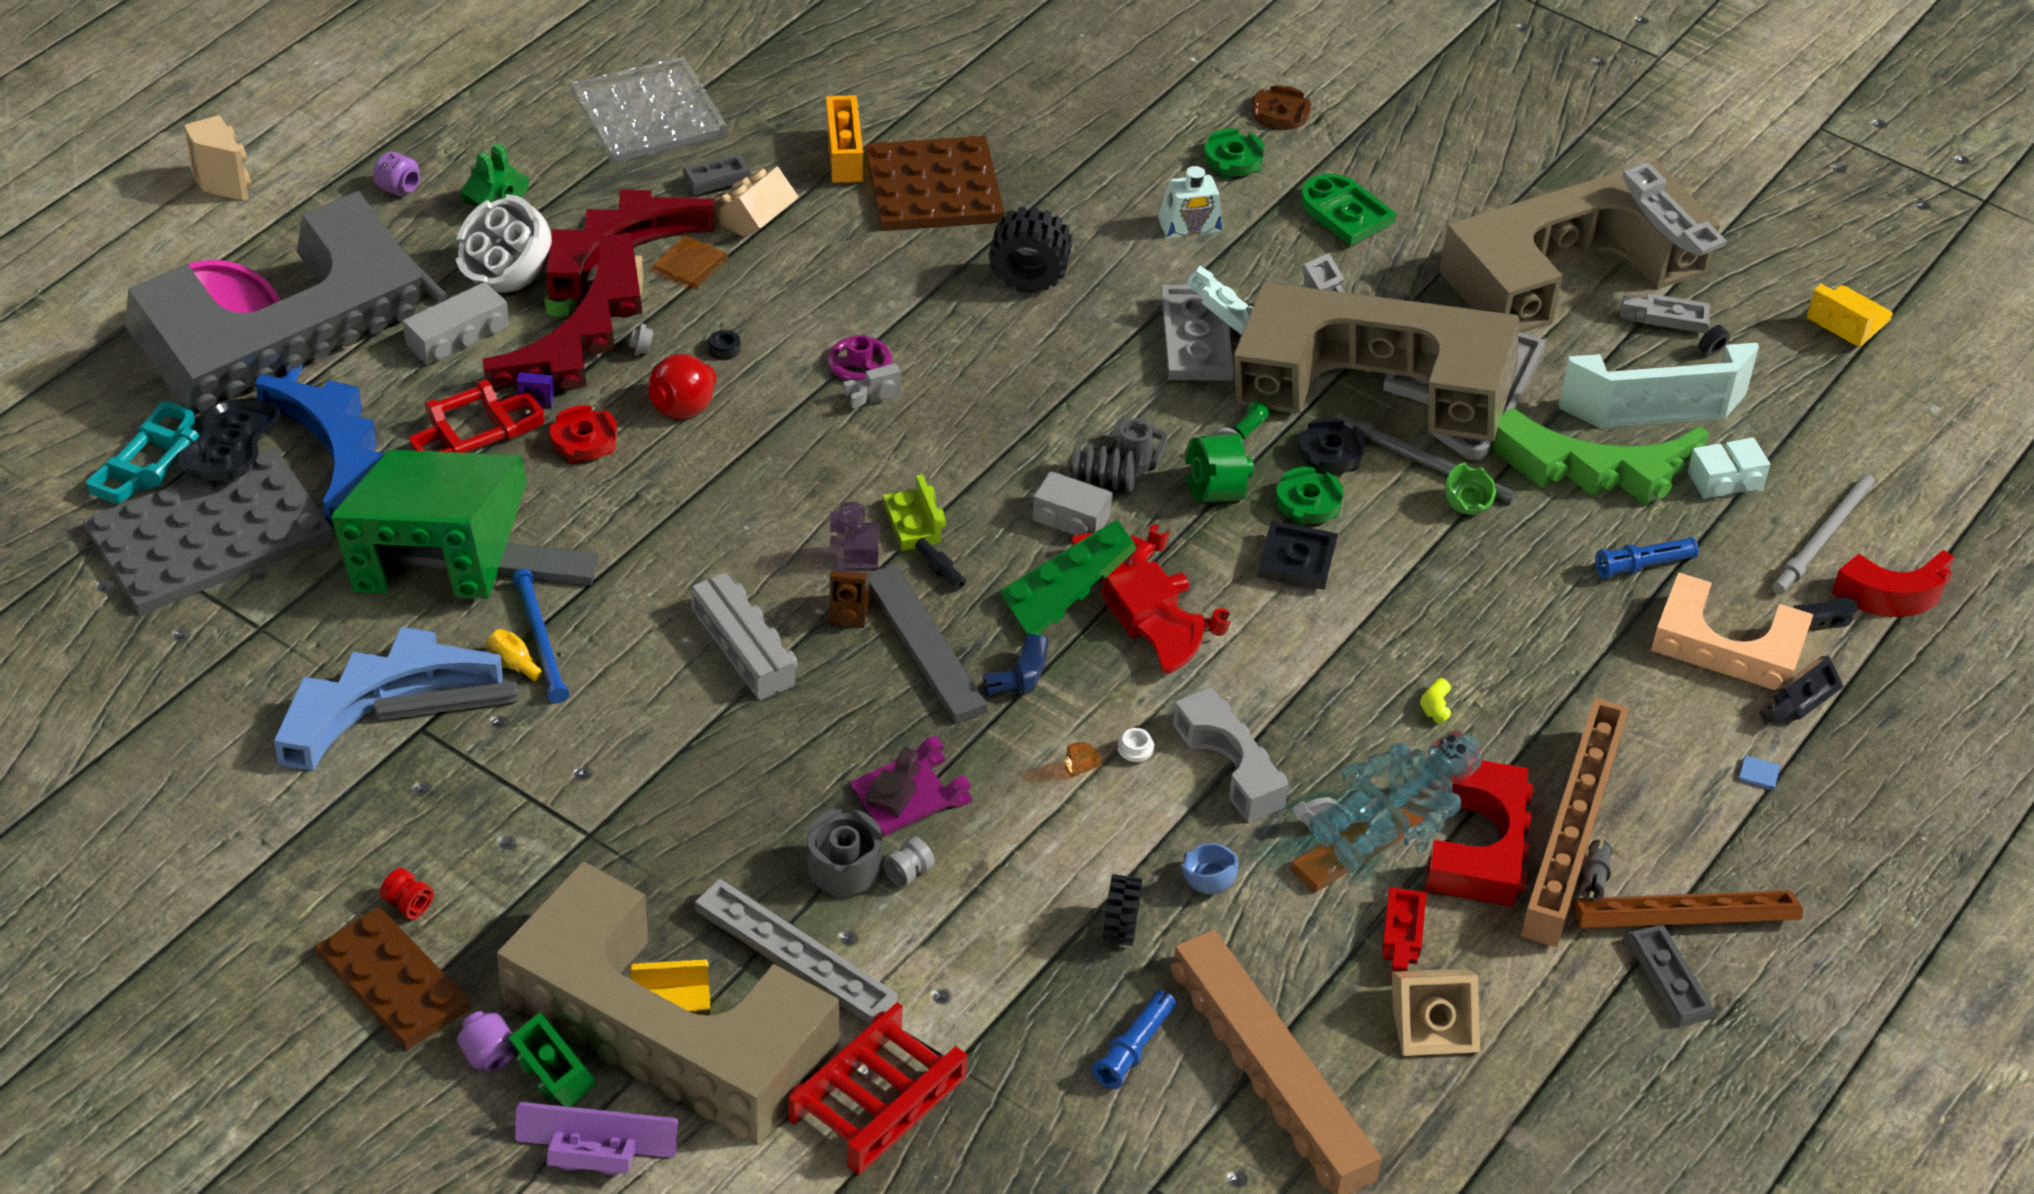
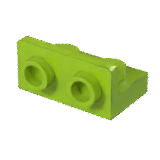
M923 474L916 475L915 489L883 495V507L901 551L915 548L916 542L921 538H925L931 545L941 543V529L946 527L945 515L942 508L937 509L934 488L932 485H927Z

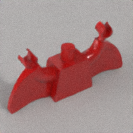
M1154 524L1149 528L1146 541L1130 536L1137 549L1105 579L1101 578V597L1132 639L1142 635L1151 643L1162 672L1171 674L1188 663L1197 653L1202 644L1204 629H1208L1216 636H1222L1227 632L1231 624L1230 621H1227L1230 612L1224 608H1217L1214 610L1211 618H1204L1203 614L1188 613L1178 607L1179 594L1189 591V583L1185 574L1180 572L1167 576L1157 562H1147L1154 551H1163L1165 549L1169 536V531L1164 534H1158L1159 525ZM1093 533L1073 536L1072 546Z

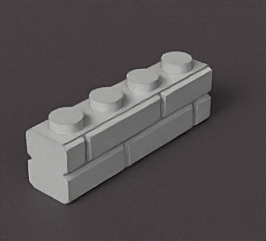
M723 573L711 578L709 582L705 580L692 586L690 589L691 609L757 699H765L774 695L776 691L782 692L794 686L796 683L795 670L798 669V662L794 653L791 650H784L781 646L778 632L774 627L768 628L766 626L760 608L757 605L751 606L741 583L735 584L728 574Z

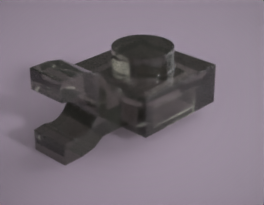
M903 747L897 757L894 771L891 772L883 768L865 796L867 805L899 818L917 790L915 781L911 780L921 768L919 763L914 762L918 756L916 751Z

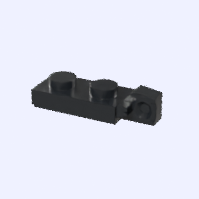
M1829 655L1819 657L1776 689V692L1772 694L1774 702L1768 704L1759 712L1765 725L1770 722L1779 723L1782 720L1785 723L1800 720L1844 687Z

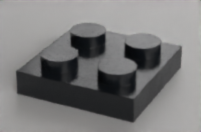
M1271 520L1257 576L1325 590L1338 533Z

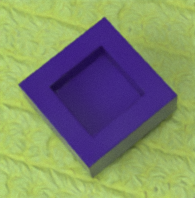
M519 372L517 379L518 395L528 392L534 397L541 408L552 409L554 402L552 375Z

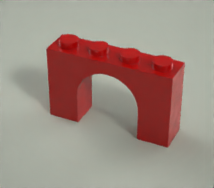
M1441 753L1435 772L1433 801L1482 814L1494 823L1502 839L1495 844L1483 847L1434 839L1427 859L1424 891L1513 907L1517 893H1524L1527 883V871H1522V863L1525 864L1527 861L1529 842L1523 840L1524 834L1527 835L1529 832L1531 813L1525 812L1526 805H1530L1533 793V784L1527 783L1528 768L1459 756L1462 760L1459 758L1448 759L1449 757H1445V753Z

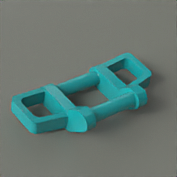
M162 401L147 420L138 427L137 435L116 457H110L86 481L88 493L119 504L139 489L148 490L160 485L167 478V471L177 462L180 452L199 437L198 433L192 429L195 424L193 411L169 401ZM167 416L182 420L176 432L159 426L160 422ZM147 443L167 450L156 464L151 463L140 467L130 463ZM110 477L125 483L117 489H111L102 485Z

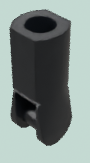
M1843 597L1827 602L1794 605L1793 608L1813 614L1809 629L1849 626L1853 620L1852 615L1856 613L1857 604L1851 598Z

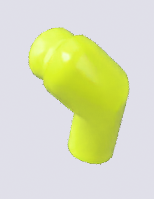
M1437 678L1420 700V705L1428 717H1432L1433 721L1437 724L1445 722L1451 715V711L1445 706L1446 701L1444 700L1451 687L1443 678Z

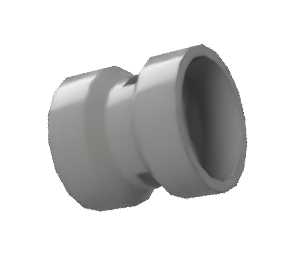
M913 836L901 845L899 851L893 850L884 856L882 865L893 883L901 888H906L915 881L916 874H925L933 868L935 859L928 845L920 838Z

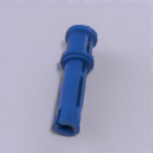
M1688 537L1686 539L1643 547L1626 544L1622 549L1613 551L1600 549L1595 555V566L1599 576L1604 580L1612 578L1614 574L1624 572L1632 575L1638 573L1642 567L1689 558L1694 559L1698 556V544L1694 537Z
M1156 991L1153 998L1125 1034L1113 1038L1108 1046L1109 1051L1103 1059H1098L1091 1067L1092 1074L1101 1085L1115 1090L1120 1088L1125 1081L1124 1075L1130 1068L1139 1064L1142 1059L1141 1050L1176 1007V1001L1169 993L1160 1002L1165 991Z

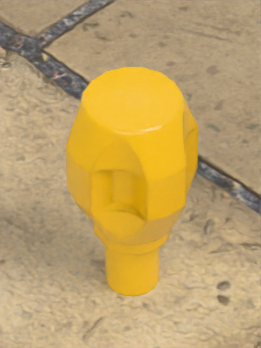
M497 629L486 640L485 648L487 652L501 655L503 668L515 669L518 673L523 672L533 682L542 676L543 671L532 662L525 643L514 633L504 629Z

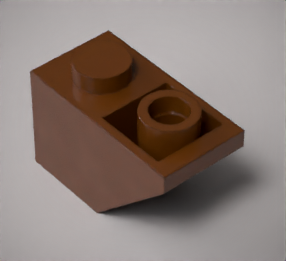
M836 570L830 572V625L865 627L869 603V573Z

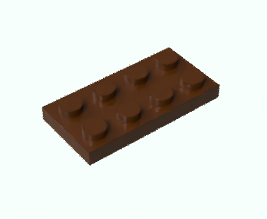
M380 906L315 945L317 956L406 1051L471 1010L470 1000Z

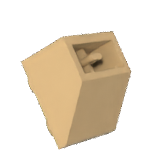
M220 115L185 124L184 130L192 175L202 192L240 201L248 200L247 186H251V181L247 169L243 166V162L247 161V156L242 143H236V136L232 126H226Z
M778 166L767 172L762 168L749 178L746 176L732 185L733 190L730 193L725 192L714 200V222L744 237L761 229L794 202L798 195Z

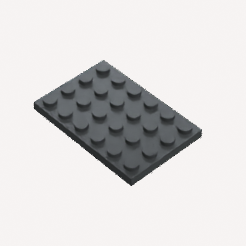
M276 447L260 452L252 469L240 478L224 481L191 478L82 519L85 531L139 615L334 539L332 527Z

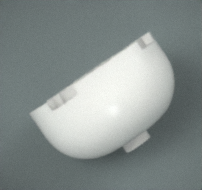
M506 195V198L492 203L487 200L475 208L462 224L456 238L460 244L458 258L455 259L461 272L477 285L486 282L497 293L517 291L532 283L544 270L549 259L552 242L551 232L541 213L523 198L515 195Z

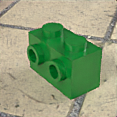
M541 1012L508 1037L520 1052L515 1056V1059L528 1075L534 1071L537 1073L542 1081L536 1086L550 1103L558 1099L564 1107H571L598 1085V1082Z

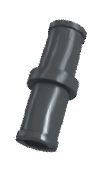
M1600 839L1593 840L1588 847V857L1582 864L1581 874L1583 882L1580 887V893L1588 901L1590 891L1594 892L1592 901H1598L1603 898L1605 883L1611 876L1612 867L1609 862L1613 850L1611 844L1604 840L1603 849H1599Z

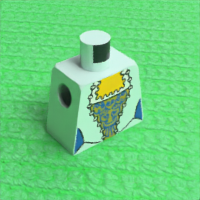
M1198 166L1189 167L1186 171V178L1172 179L1168 182L1158 215V220L1166 238L1223 231L1219 192L1212 176L1205 175L1203 168Z

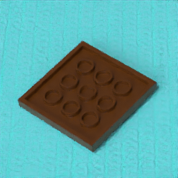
M986 136L866 144V157L881 231L998 223L999 219L1005 215Z

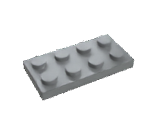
M1162 285L1161 287L1168 380L1233 381L1234 368L1229 325L1201 303L1203 298L1188 285Z

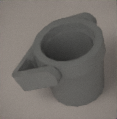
M1120 419L1107 446V453L1112 454L1115 448H1118L1121 459H1124L1128 451H1132L1133 459L1136 462L1143 453L1142 473L1151 467H1158L1168 442L1167 435L1164 431L1156 429L1154 425L1142 419ZM1153 438L1160 440L1156 452L1153 447Z

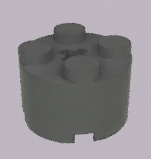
M835 809L818 816L811 823L807 837V872L812 882L823 891L831 893L838 900L849 899L852 895L861 893L874 885L882 874V835L878 823L868 814L854 810V814L842 813V809Z

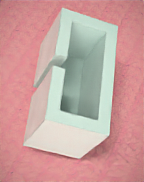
M1754 438L1727 442L1726 449L1731 455L1732 460L1721 443L1693 448L1687 473L1703 499L1764 488L1771 464Z

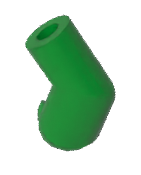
M1259 401L1250 402L1246 408L1247 415L1233 427L1237 433L1241 434L1243 439L1247 438L1268 418L1269 409L1265 404H1261Z

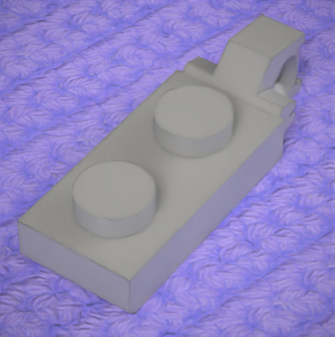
M1648 293L1646 298L1623 296L1620 306V318L1659 327L1706 333L1709 328L1710 305L1704 302Z

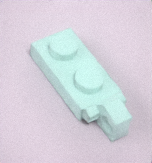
M1198 266L1185 284L1203 298L1201 303L1242 336L1253 307L1248 306L1239 299L1231 288L1223 286L1216 278H1213V273Z

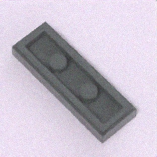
M1655 925L1629 932L1627 942L1678 1028L1713 1019L1715 1009L1665 926Z

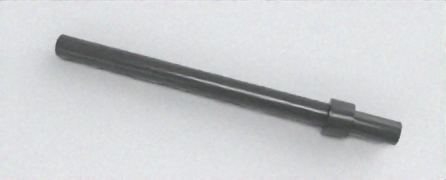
M1338 413L1335 417L1343 420L1344 426L1352 430L1353 426L1358 428L1364 436L1365 443L1370 441L1442 474L1448 476L1450 469L1457 466L1376 429V425L1365 420L1359 422L1341 413ZM1494 482L1496 489L1495 497L1512 504L1517 492Z

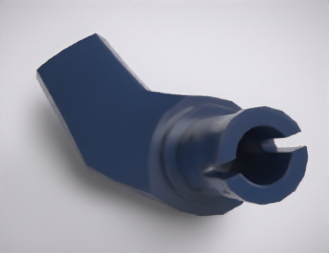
M1027 633L1021 656L1016 665L1013 666V670L983 674V683L998 682V684L984 686L986 696L1017 691L1019 694L1026 695L1034 691L1044 669L1049 639Z

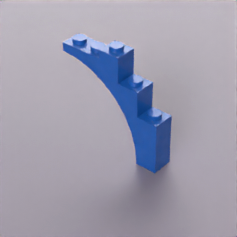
M260 374L255 382L258 400L269 401L279 406L282 415L300 423L313 433L331 455L335 466L331 485L323 500L325 519L334 528L331 518L333 512L384 455L383 453L373 451L377 445L374 421L359 417L362 413L359 387L328 380L323 388H318Z

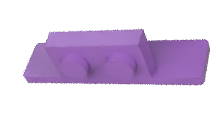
M526 1102L518 1103L516 1108V1141L550 1145L547 1151V1165L559 1166L561 1169L568 1171L588 1169L597 1170L607 1175L628 1174L635 1154L673 1158L676 1154L678 1120L676 1118Z

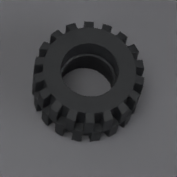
M1020 207L1018 212L1011 210L1007 212L1006 217L1002 216L999 219L998 225L995 227L989 251L991 270H996L995 276L998 279H1004V284L1009 287L1011 285L1016 286V290L1023 291V289H1029V292H1036L1037 289L1042 291L1049 290L1050 285L1055 287L1059 284V280L1065 276L1072 248V235L1069 234L1070 229L1067 224H1062V219L1059 216H1051L1052 212L1046 209L1044 212L1039 211L1038 207H1032L1031 210H1027L1026 207ZM1024 248H1031V249H1034V250H1036V251H1029V250H1026V249H1024Z

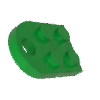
M1331 173L1320 174L1307 180L1303 186L1301 204L1304 210L1349 246L1396 223V212L1357 182L1346 176Z

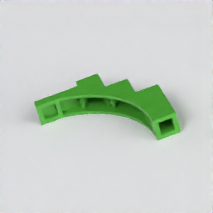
M1512 408L1502 414L1494 442L1491 441L1490 449L1541 489L1553 482H1559L1566 475L1593 497L1605 490H1611L1618 484L1646 506L1657 498H1664L1669 493L1672 487V477H1676L1684 468L1689 466L1693 448L1706 446L1710 433L1699 426L1677 440L1646 446L1603 445L1577 440L1554 432Z

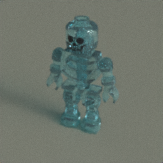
M1454 729L1429 746V758L1420 749L1410 752L1406 744L1397 743L1389 747L1388 751L1380 756L1374 754L1368 757V762L1366 763L1361 762L1347 765L1342 770V779L1346 780L1351 775H1357V779L1350 780L1349 782L1350 791L1358 790L1364 786L1365 794L1362 791L1353 793L1340 811L1335 810L1330 814L1331 819L1329 820L1321 812L1311 818L1310 827L1313 834L1326 848L1334 844V853L1337 859L1349 872H1353L1362 866L1365 862L1363 855L1369 856L1374 852L1373 848L1393 842L1399 833L1394 828L1395 826L1405 834V846H1408L1412 839H1420L1422 837L1423 840L1417 843V854L1423 853L1428 848L1433 834L1441 832L1445 827L1444 822L1460 810L1461 799L1457 794L1453 793L1452 784L1461 783L1481 767V743L1472 733L1465 734L1460 730ZM1386 768H1388V784L1391 791L1389 796H1386L1370 780L1375 774L1378 777L1385 774ZM1410 770H1413L1415 775L1414 777L1409 772ZM1400 775L1404 783L1402 787L1396 781ZM1399 807H1404L1409 812L1418 816H1424V822L1410 828L1409 818ZM1369 820L1368 830L1364 835L1359 834L1356 836L1353 844L1346 837L1341 838L1339 830L1341 832L1346 831L1350 828L1349 823L1352 824L1356 821L1364 823Z

